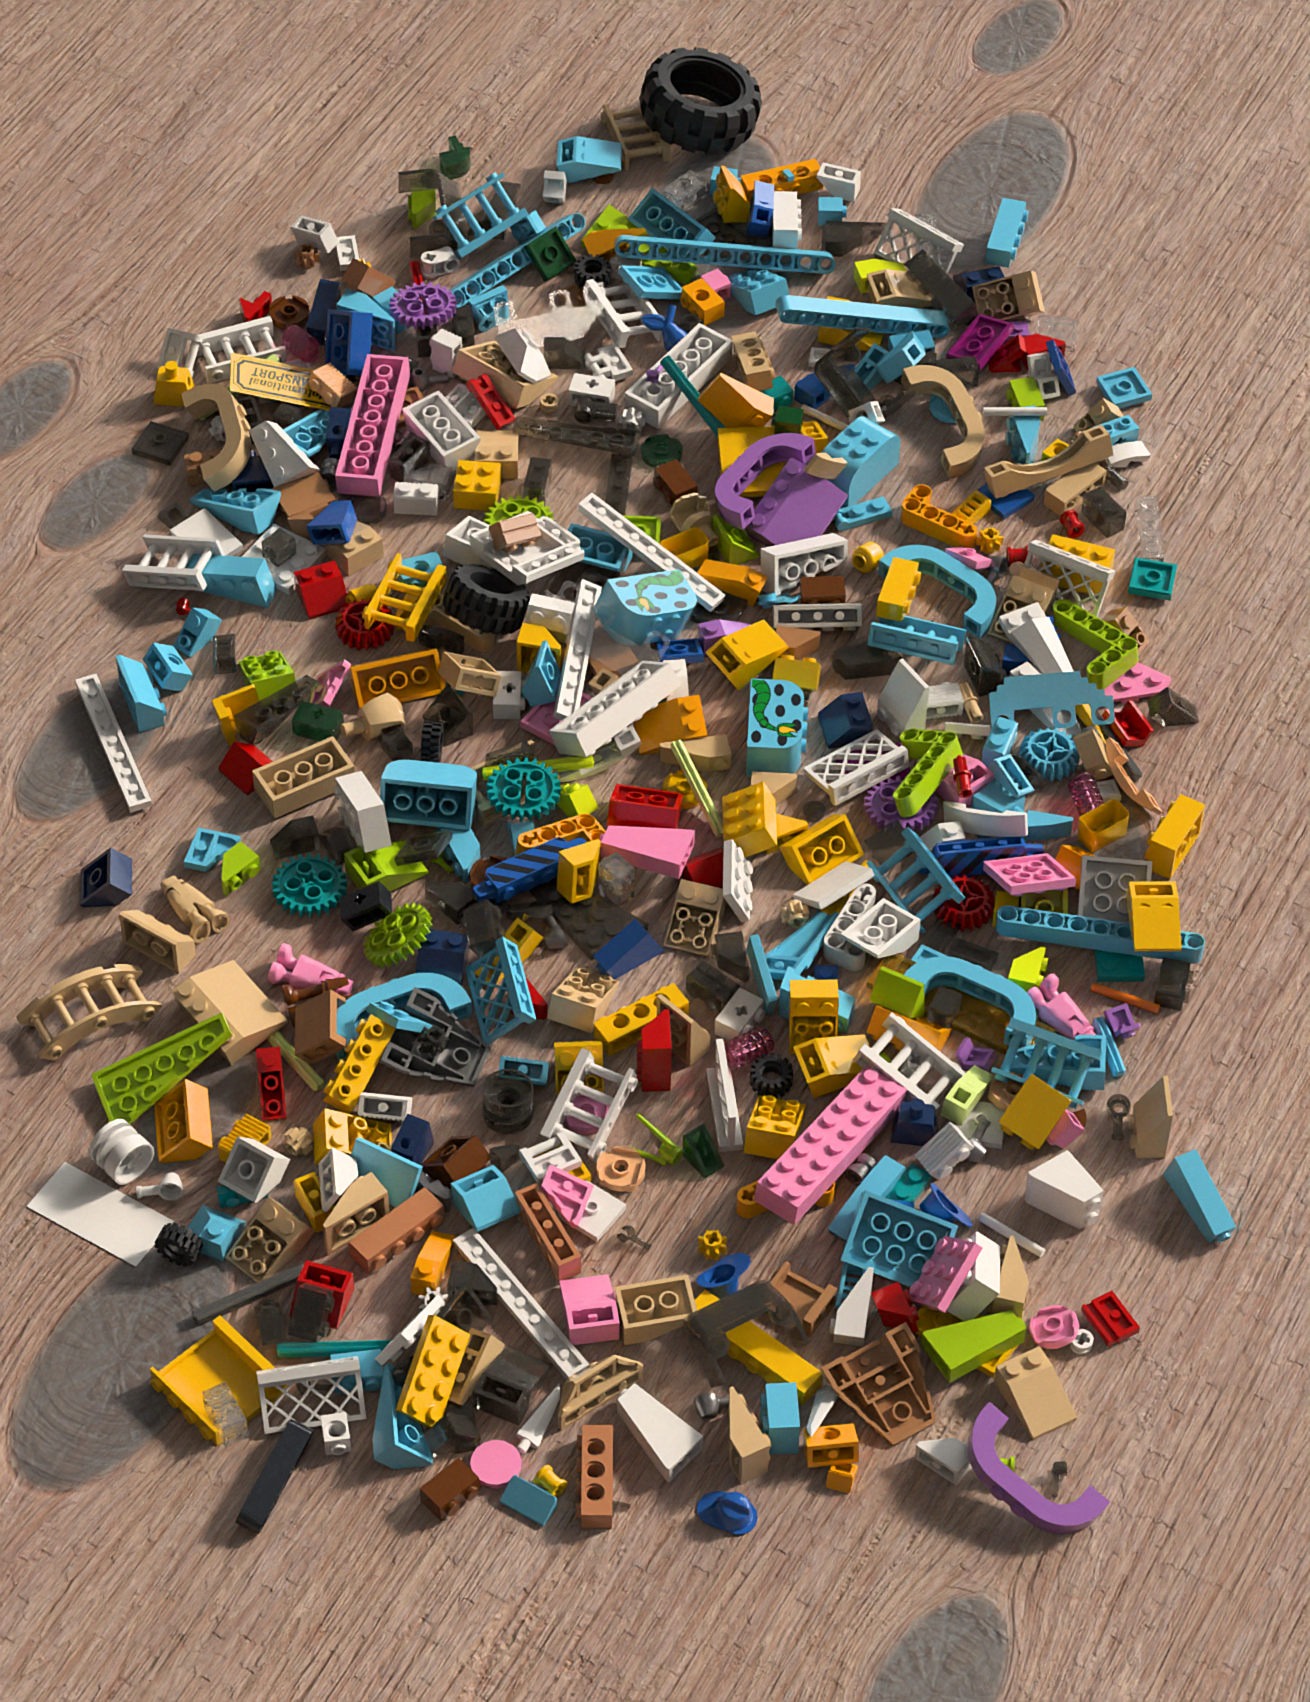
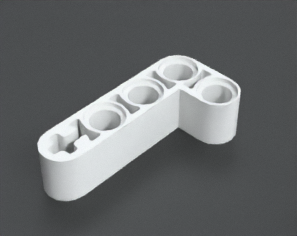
M867 883L858 886L828 930L823 944V957L827 961L850 971H859L864 967L866 952L840 936L844 930L875 905L876 889L874 886Z

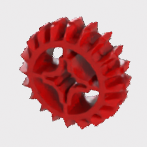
M362 598L359 602L353 600L352 604L346 603L345 608H340L339 614H337L335 623L337 636L341 639L343 645L348 644L350 649L356 647L358 651L361 648H365L367 651L370 647L376 649L378 645L384 646L385 641H390V637L393 635L395 625L374 620L369 630L365 629L362 613L365 606H369L372 598L369 601H365ZM382 605L379 612L393 616L391 610H388L387 605Z
M955 874L952 881L965 896V906H963V901L959 904L953 899L944 901L933 911L937 915L938 921H943L945 927L951 925L952 930L960 928L962 932L965 928L972 932L974 926L980 929L982 924L988 923L995 907L994 895L990 891L989 885H984L983 880L975 881L974 876L969 879L964 874L962 878H959ZM940 884L934 891V898L941 893L942 886Z

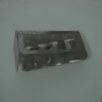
M235 634L213 636V665L215 674L235 673L237 671Z
M527 740L487 753L485 755V767L498 766L499 764L506 765L507 760L515 763L516 758L520 762H524L525 757L528 758V762L534 760V752Z

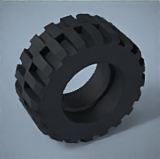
M465 564L458 566L451 572L442 602L446 612L450 613V616L454 619L459 620L460 623L466 624L473 629H479L481 632L507 635L521 628L528 609L530 594L524 584H515L494 568L490 569L486 566H476L475 564L468 566Z

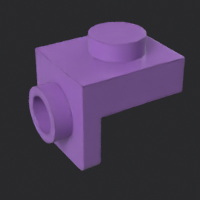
M1127 1003L1103 1012L1113 1039L1119 1036L1122 1037V1040L1136 1035L1135 1031L1141 1027L1139 1023H1134Z
M964 1038L955 1053L964 1071H969L976 1065L988 1072L997 1057L994 1049L974 1047L970 1038Z

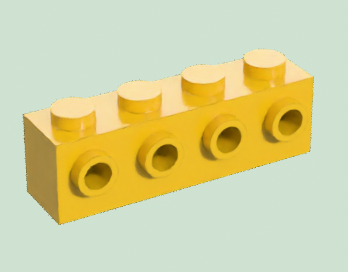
M372 1014L365 1020L361 1019L355 1029L358 1034L354 1040L350 1039L344 1050L347 1052L344 1060L340 1059L334 1069V1072L337 1073L333 1080L330 1079L323 1090L326 1095L322 1101L343 1113L349 1114L354 1110L360 1098V1093H363L396 1028Z

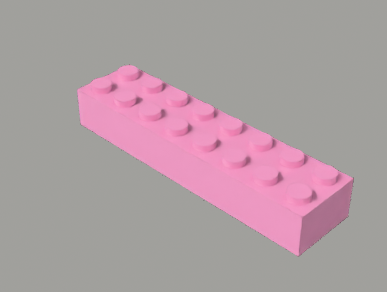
M367 354L335 475L337 493L380 497L410 378L408 357Z
M866 1065L757 1182L754 1201L792 1225H795L895 1117L900 1103L905 1101L907 1089Z

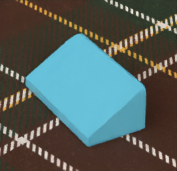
M517 1475L512 1476L500 1499L501 1504L541 1526L546 1524L557 1508V1498Z

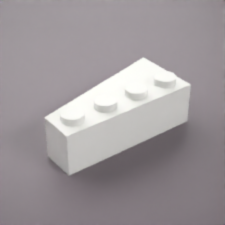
M774 191L772 247L797 249V242L802 240L801 199H797V192ZM783 256L780 262L783 264L788 263L790 256Z

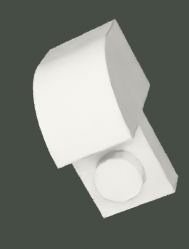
M1045 351L1027 355L1029 368L1027 377L1034 376L1043 400L1060 396L1058 376L1052 373L1049 352Z

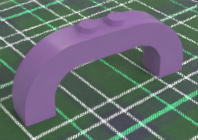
M781 433L760 439L747 448L725 470L716 483L715 495L721 518L729 525L743 530L755 518L753 501L739 495L764 469L772 464L788 462L792 457L806 465L816 454L814 438L797 433Z
M988 1402L972 1425L967 1442L968 1458L979 1480L990 1489V1493L996 1499L1003 1500L1008 1504L1016 1516L1023 1517L1032 1525L1044 1531L1066 1534L1080 1531L1091 1525L1103 1513L1110 1501L1091 1485L1076 1501L1069 1504H1056L1043 1497L1008 1468L997 1456L994 1444L995 1437L1005 1426L1009 1418Z

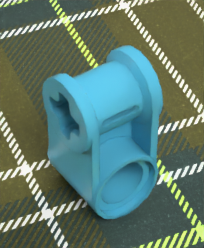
M502 296L494 297L487 302L474 306L469 312V317L477 323L480 331H488L509 320L508 300Z

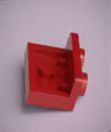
M1131 700L1126 702L1123 709H1114L1115 720L1112 724H1107L1119 742L1126 747H1143L1153 733V728ZM1105 709L1101 715L1104 720H1107L1110 716L1109 709Z

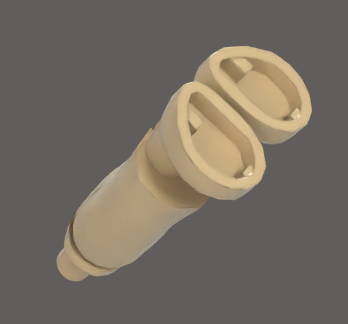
M171 876L161 882L160 886L164 890V895L183 923L191 927L190 937L195 943L204 942L209 937L211 928L214 932L220 933L228 927L230 923L229 915L226 912L215 909V904L196 888L182 879L178 880L176 876Z

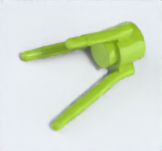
M637 1114L636 1118L663 1142L658 1150V1153L661 1154L660 1157L635 1149L639 1152V1156L656 1161L664 1167L667 1163L672 1166L675 1165L682 1157L684 1150L673 1143L640 1114Z

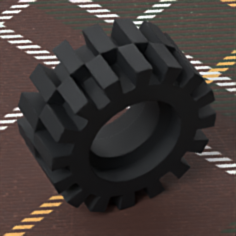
M589 254V257L584 255L582 259H577L574 267L575 283H577L579 288L583 286L584 290L586 281L594 279L598 287L606 288V285H609L611 281V264L609 260L605 261V257L599 258L597 254L595 257Z
M424 721L421 735V761L440 763L444 737L443 722Z
M765 1053L762 1054V1059L757 1057L755 1062H752L750 1086H752L754 1092L758 1090L757 1095L762 1096L764 1093L765 1095H773L777 1099L778 1094L783 1097L785 1092L788 1093L790 1091V1087L793 1084L792 1064H788L786 1057L782 1060V1055L780 1054L774 1057V1053H770V1057H767ZM767 1072H775L781 1077L776 1080H768L762 1075Z
M167 1223L156 1238L154 1246L157 1248L156 1251L158 1253H162L164 1259L169 1258V1262L173 1263L174 1261L179 1266L182 1263L184 1267H187L188 1265H193L203 1248V1241L198 1238L199 1235L197 1233L193 1234V1230L190 1228L187 1230L184 1225L179 1227L177 1223H173V1225Z

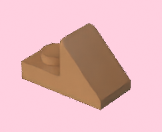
M324 502L288 517L287 520L291 532L303 538H310L306 526L329 504Z

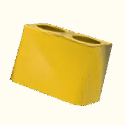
M698 527L691 528L660 542L662 547L691 569L702 565L705 559L708 560L709 540Z
M1110 800L1080 816L1078 821V840L1091 853H1094L1125 836L1129 819L1128 810L1119 801Z

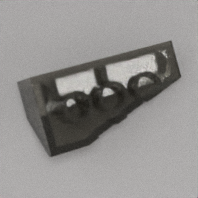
M501 181L500 184L515 206L521 184ZM494 189L486 199L497 217L503 221L509 217L507 214L508 210ZM480 205L473 213V216L481 229L487 231L492 228L490 225L492 222ZM468 223L465 235L474 236L475 233ZM508 228L492 239L505 240Z
M305 675L234 715L240 738L251 745L262 742L319 686V682Z

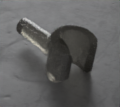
M627 1225L621 1228L627 1232L628 1237L623 1233L617 1234L619 1241L627 1242L631 1240L649 1251L652 1245L635 1235V1230L632 1226Z
M300 1382L296 1384L298 1392L303 1395L308 1388ZM316 1383L313 1388L315 1390L329 1391L333 1385Z
M1066 1461L1054 1462L1051 1469L1053 1477L1052 1497H1058L1060 1477L1067 1476Z

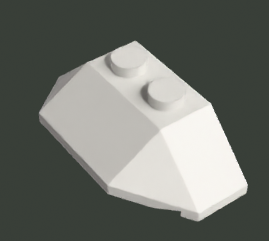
M514 328L497 335L495 340L518 375L533 384L548 379L551 376L545 359L538 349L540 346L532 340L534 337L526 330L521 332Z

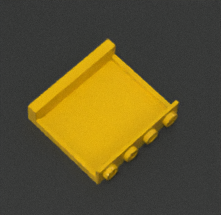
M775 426L718 428L717 446L720 476L752 444L760 439L774 435ZM779 462L768 466L739 496H764L787 462Z
M221 1316L212 1321L213 1330L160 1371H157L153 1366L150 1368V1383L157 1392H162L166 1395L169 1404L173 1408L178 1407L183 1412L187 1422L190 1424L194 1423L199 1428L201 1435L208 1441L211 1439L217 1446L262 1411L256 1371L275 1368ZM287 1384L280 1386L285 1389L287 1387ZM275 1386L264 1388L265 1398L272 1403L282 1394V1391Z

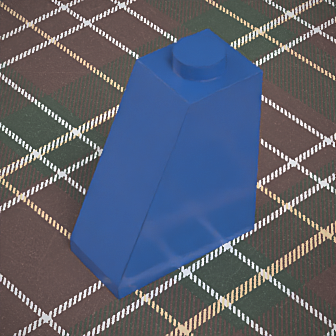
M350 500L333 501L306 526L313 545L349 543L357 517Z
M634 919L593 957L599 962L596 967L603 975L609 973L615 980L658 956L664 950L642 925Z

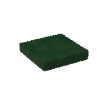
M557 226L523 246L544 282L577 261Z

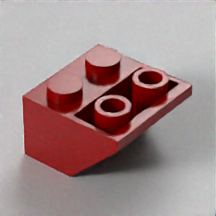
M306 1260L297 1279L290 1317L337 1330L354 1291L353 1273Z

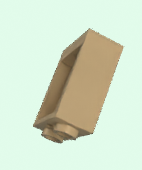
M448 652L443 653L438 673L455 690L496 697L502 677L485 659Z

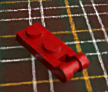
M482 374L478 376V379H471L466 382L467 389L474 394L497 430L509 426L516 421L515 416L488 375Z

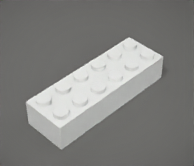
M699 323L650 370H655L660 365V361L669 355L695 389L699 391L732 359L733 340ZM664 368L659 374L658 383L646 382L647 375L645 373L625 392V409L635 407L643 411L642 417L646 418L645 422L657 429L688 401Z
M641 661L550 729L549 733L559 754L583 756L584 758L592 756L597 748L608 744L613 736L625 731L630 723L641 719L642 714L657 707L658 702L671 696L673 691L680 686L671 664Z

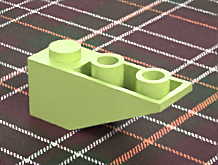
M974 1065L956 1082L948 1093L940 1115L962 1126L995 1076Z

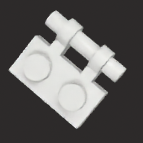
M616 343L598 348L596 356L592 357L590 353L584 355L585 365L593 372V376L602 378L611 376L615 381L633 376V369ZM602 364H603V365H604V368H601V369H600V368H599V365H602Z

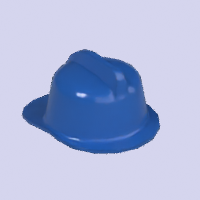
M931 1183L930 1188L932 1191L920 1203V1210L950 1223L958 1220L962 1224L972 1227L973 1223L966 1213L948 1199L937 1185Z
M734 1253L726 1256L711 1268L702 1272L697 1277V1284L700 1287L706 1288L707 1291L718 1299L732 1295L738 1289L739 1276L748 1269L751 1263L750 1257L745 1253Z
M709 1492L699 1500L697 1505L698 1516L704 1523L731 1534H746L752 1531L757 1523L756 1509L746 1496L738 1492Z

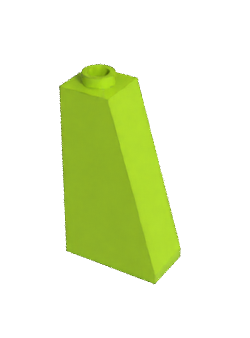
M1012 1310L927 1330L922 1333L921 1347L947 1381L951 1383L1023 1343L1026 1325L1022 1318L1017 1317Z

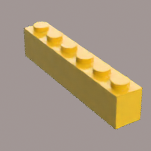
M705 1289L695 1299L699 1319L688 1323V1326L692 1330L699 1331L706 1336L713 1345L720 1346L731 1358L738 1359L745 1364L749 1371L759 1374L768 1384L796 1382L798 1403L802 1406L822 1387L823 1373L709 1291Z

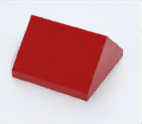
M234 741L220 763L218 770L248 796L255 791L252 771L273 761L255 745Z
M716 848L688 859L682 872L685 880L723 889L724 849Z

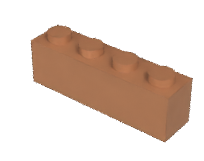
M424 1187L350 1240V1256L368 1274L375 1269H380L387 1260L394 1255L401 1254L405 1247L412 1242L420 1240L430 1229L438 1227L445 1219L444 1205Z

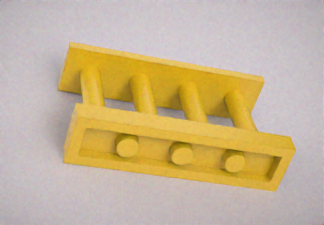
M397 553L394 560L389 562L387 573L369 606H365L362 618L365 621V629L369 630L374 620L402 627L406 631V640L415 642L447 582L446 566L438 564L434 572H423L402 566L401 554ZM401 574L427 581L428 584L426 587L418 588L396 582V579ZM392 589L418 596L420 599L413 604L387 596ZM382 605H387L411 612L409 618L403 619L379 611Z

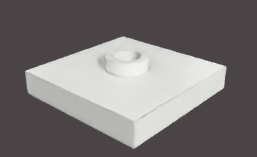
M979 1101L962 1126L958 1124L956 1126L970 1141L979 1124V1119H987L991 1124L987 1127L980 1142L984 1147L1001 1149L1004 1131L1000 1129L1002 1124L998 1121L1005 1111L997 1108L993 1103Z
M594 1185L579 1225L575 1229L598 1242L624 1213L626 1204ZM558 1212V1218L568 1224V1222Z

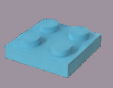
M1135 367L1101 375L1096 379V383L1105 398L1118 406L1119 409L1152 400L1151 391Z

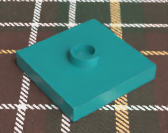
M1135 557L1128 594L1171 601L1178 564Z

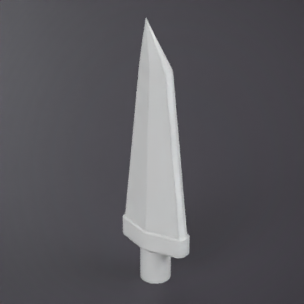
M560 1383L523 1427L518 1430L516 1437L521 1442L516 1449L520 1454H525L530 1446L537 1449L541 1444V1440L560 1401Z
M827 1383L825 1388L817 1390L815 1394L816 1397L806 1427L810 1437L816 1432L839 1397L832 1390L829 1383Z

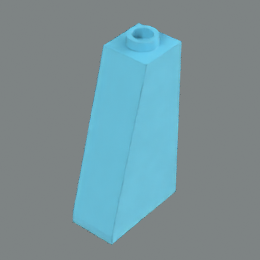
M1194 1149L1175 1157L1163 1173L1165 1179L1208 1243L1216 1240L1218 1243L1228 1240L1231 1238V1233L1236 1228V1225L1197 1150Z

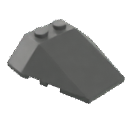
M414 987L402 1011L431 1024L430 1033L425 1034L396 1028L379 1062L400 1073L474 1087L491 1048L470 1028L466 1029L457 1021L458 1017L453 1013L450 1015L441 1006V1002L437 998Z

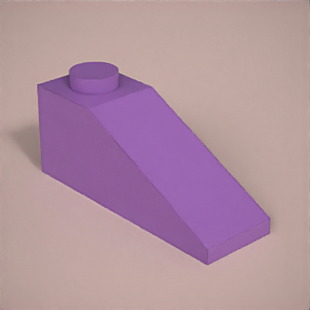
M721 619L699 623L698 639L704 657L708 656L705 652L722 637L752 624Z

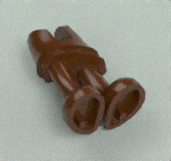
M347 977L325 979V981H321V984L303 989H293L290 985H283L281 987L287 1006H290L301 1000L318 996L330 989L334 991V989L347 986L349 981ZM352 993L341 994L346 1000L353 996ZM297 1006L287 1008L294 1029Z

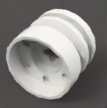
M116 1119L106 1124L96 1133L89 1145L88 1154L98 1166L105 1169V1172L116 1183L125 1185L136 1180L149 1167L153 1160L154 1147L124 1119Z

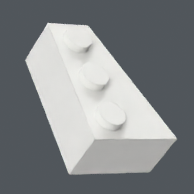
M264 421L249 430L274 487L311 475L320 470L293 443L294 441L277 423Z

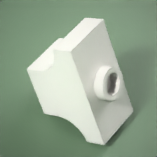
M545 170L544 202L564 204L568 185L565 172Z

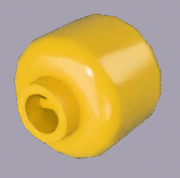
M866 542L854 549L852 563L860 572L869 573L879 567V560L884 556L883 551L876 543Z

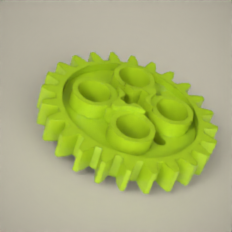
M520 494L517 495V499H513L511 495H509V500L507 501L501 498V504L494 502V507L488 508L489 513H485L484 523L491 526L498 521L506 520L521 514V512L529 511L535 515V518L540 519L542 516H545L554 521L553 512H550L549 506L544 507V501L537 503L536 497L529 500V495L521 499Z
M414 902L410 905L405 903L402 908L398 905L393 913L386 916L380 922H375L376 927L368 930L371 935L365 937L367 942L363 944L365 947L363 952L366 954L367 959L376 967L379 965L383 968L385 965L390 967L393 962L398 965L400 959L406 961L408 954L414 955V949L421 948L420 942L426 941L425 935L431 932L428 928L432 926L430 922L432 918L428 911L419 903L417 905Z

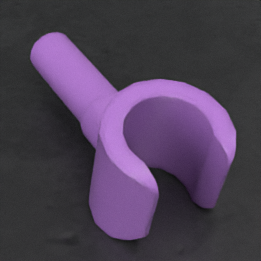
M661 364L655 370L647 369L646 382L658 383L659 374L663 369Z

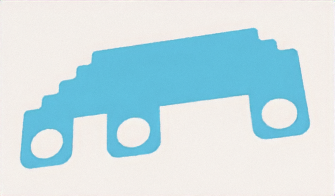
M1080 671L1005 677L1004 684L998 685L996 692L989 693L991 729L996 718L1000 715H1005L1009 720L1014 721L1013 710L1052 707V718L1055 728L1073 727L1076 724L1075 705L1090 704L1091 721L1094 725L1112 724L1115 720L1113 696H1106L1104 689L1098 690L1095 683H1088V678H1082ZM1099 707L1109 709L1110 716L1107 720L1101 721L1096 718L1095 712ZM1061 710H1067L1071 713V720L1067 724H1061L1057 720V714Z

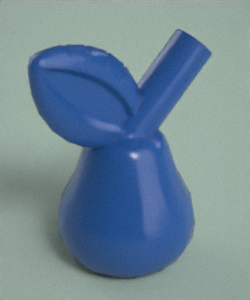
M668 305L666 317L653 313L641 318V322L647 328L662 331L664 347L667 352L688 334L673 323L676 306Z

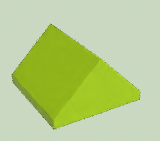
M716 514L712 517V530L719 537L716 546L726 563L738 565L757 559L760 556L744 529L741 530L729 525L721 516Z
M882 966L869 1001L909 1018L923 1017L925 1014L924 983Z

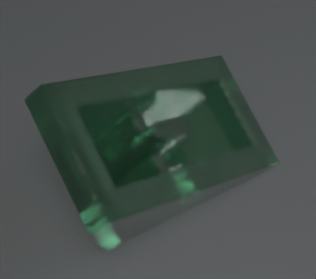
M704 1123L683 1135V1156L703 1178H707L725 1166Z

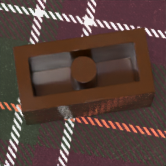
M677 459L654 468L653 484L657 490L659 489L662 492L666 502L672 506L675 500L681 496L698 493V485Z
M844 576L800 577L801 604L845 603Z
M458 1457L420 1488V1501L442 1521L447 1516L454 1515L467 1500L471 1501L477 1496L480 1491L479 1477Z

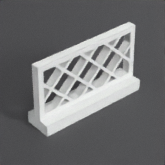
M890 208L887 214L889 220L874 253L888 261L900 262L898 253L906 250L909 261L904 263L915 265L914 262L922 259L925 270L921 271L920 274L926 273L931 285L941 289L957 252L962 251L964 244L901 209ZM894 223L899 225L901 234L893 236L891 231ZM910 233L915 234L917 243L909 245L906 235ZM902 237L905 247L897 250L894 239ZM890 241L893 252L886 254L882 252L884 244ZM930 242L933 252L925 254L922 244ZM918 246L921 256L913 259L910 248ZM942 251L950 254L944 263H941L939 252ZM934 255L937 265L929 268L926 257ZM938 269L940 273L937 282L932 279L930 271Z
M1038 540L1030 542L1027 549L1029 552L1024 565L1032 567L1031 561L1033 556L1040 558L1044 565L1043 568L1038 569L1040 571L1045 569L1048 574L1052 575L1049 567L1055 564L1060 566L1064 575L1058 577V579L1065 577L1070 589L1061 593L1058 588L1056 598L1058 597L1061 600L1063 599V594L1072 591L1077 602L1075 604L1083 609L1082 603L1092 599L1095 606L1093 615L1098 617L1115 570ZM1074 572L1079 573L1083 580V583L1075 587L1069 577ZM1093 580L1102 582L1101 591L1094 594L1089 582ZM1085 585L1090 597L1080 601L1075 589Z
M876 729L809 764L803 770L812 781L830 796V802L836 806L908 768V750L903 745L900 747L896 746ZM876 738L880 741V744H868ZM853 750H862L861 754L850 752ZM867 750H875V751H878V753H877V754H866V751H867ZM882 751H890L885 755H881ZM836 759L844 760L843 763H832ZM848 760H860L859 764H847ZM864 761H871L866 765L863 764ZM825 769V773H815L813 771ZM830 770H841L840 774H829ZM845 770L852 771L849 774H845ZM827 780H835L830 784L826 783Z
M716 1039L715 1068H706V1076L719 1152L743 1150L731 1068L727 1065L723 1039Z
M358 1356L256 1371L265 1434L284 1431L287 1426L285 1424L288 1420L293 1419L291 1416L300 1405L311 1413L305 1422H300L307 1427L322 1426L321 1416L317 1412L325 1401L337 1409L335 1413L345 1412L342 1408L352 1398L359 1403L360 1414L349 1415L346 1413L347 1422L367 1419ZM355 1374L356 1385L351 1392L339 1385L344 1376ZM332 1377H339L336 1382L331 1379ZM319 1379H327L333 1384L325 1396L313 1388ZM314 1380L311 1385L306 1383V1381ZM300 1382L308 1388L300 1400L288 1392L294 1383ZM288 1384L285 1389L280 1386ZM275 1386L282 1391V1394L273 1404L265 1398L264 1388ZM336 1387L348 1395L339 1407L328 1399ZM356 1390L358 1392V1398L353 1395ZM310 1391L322 1398L314 1411L302 1403ZM285 1394L297 1402L289 1414L277 1407ZM266 1403L271 1406V1408L269 1409L268 1412H267ZM274 1409L286 1417L280 1426L269 1427L268 1417ZM314 1416L319 1419L311 1421Z

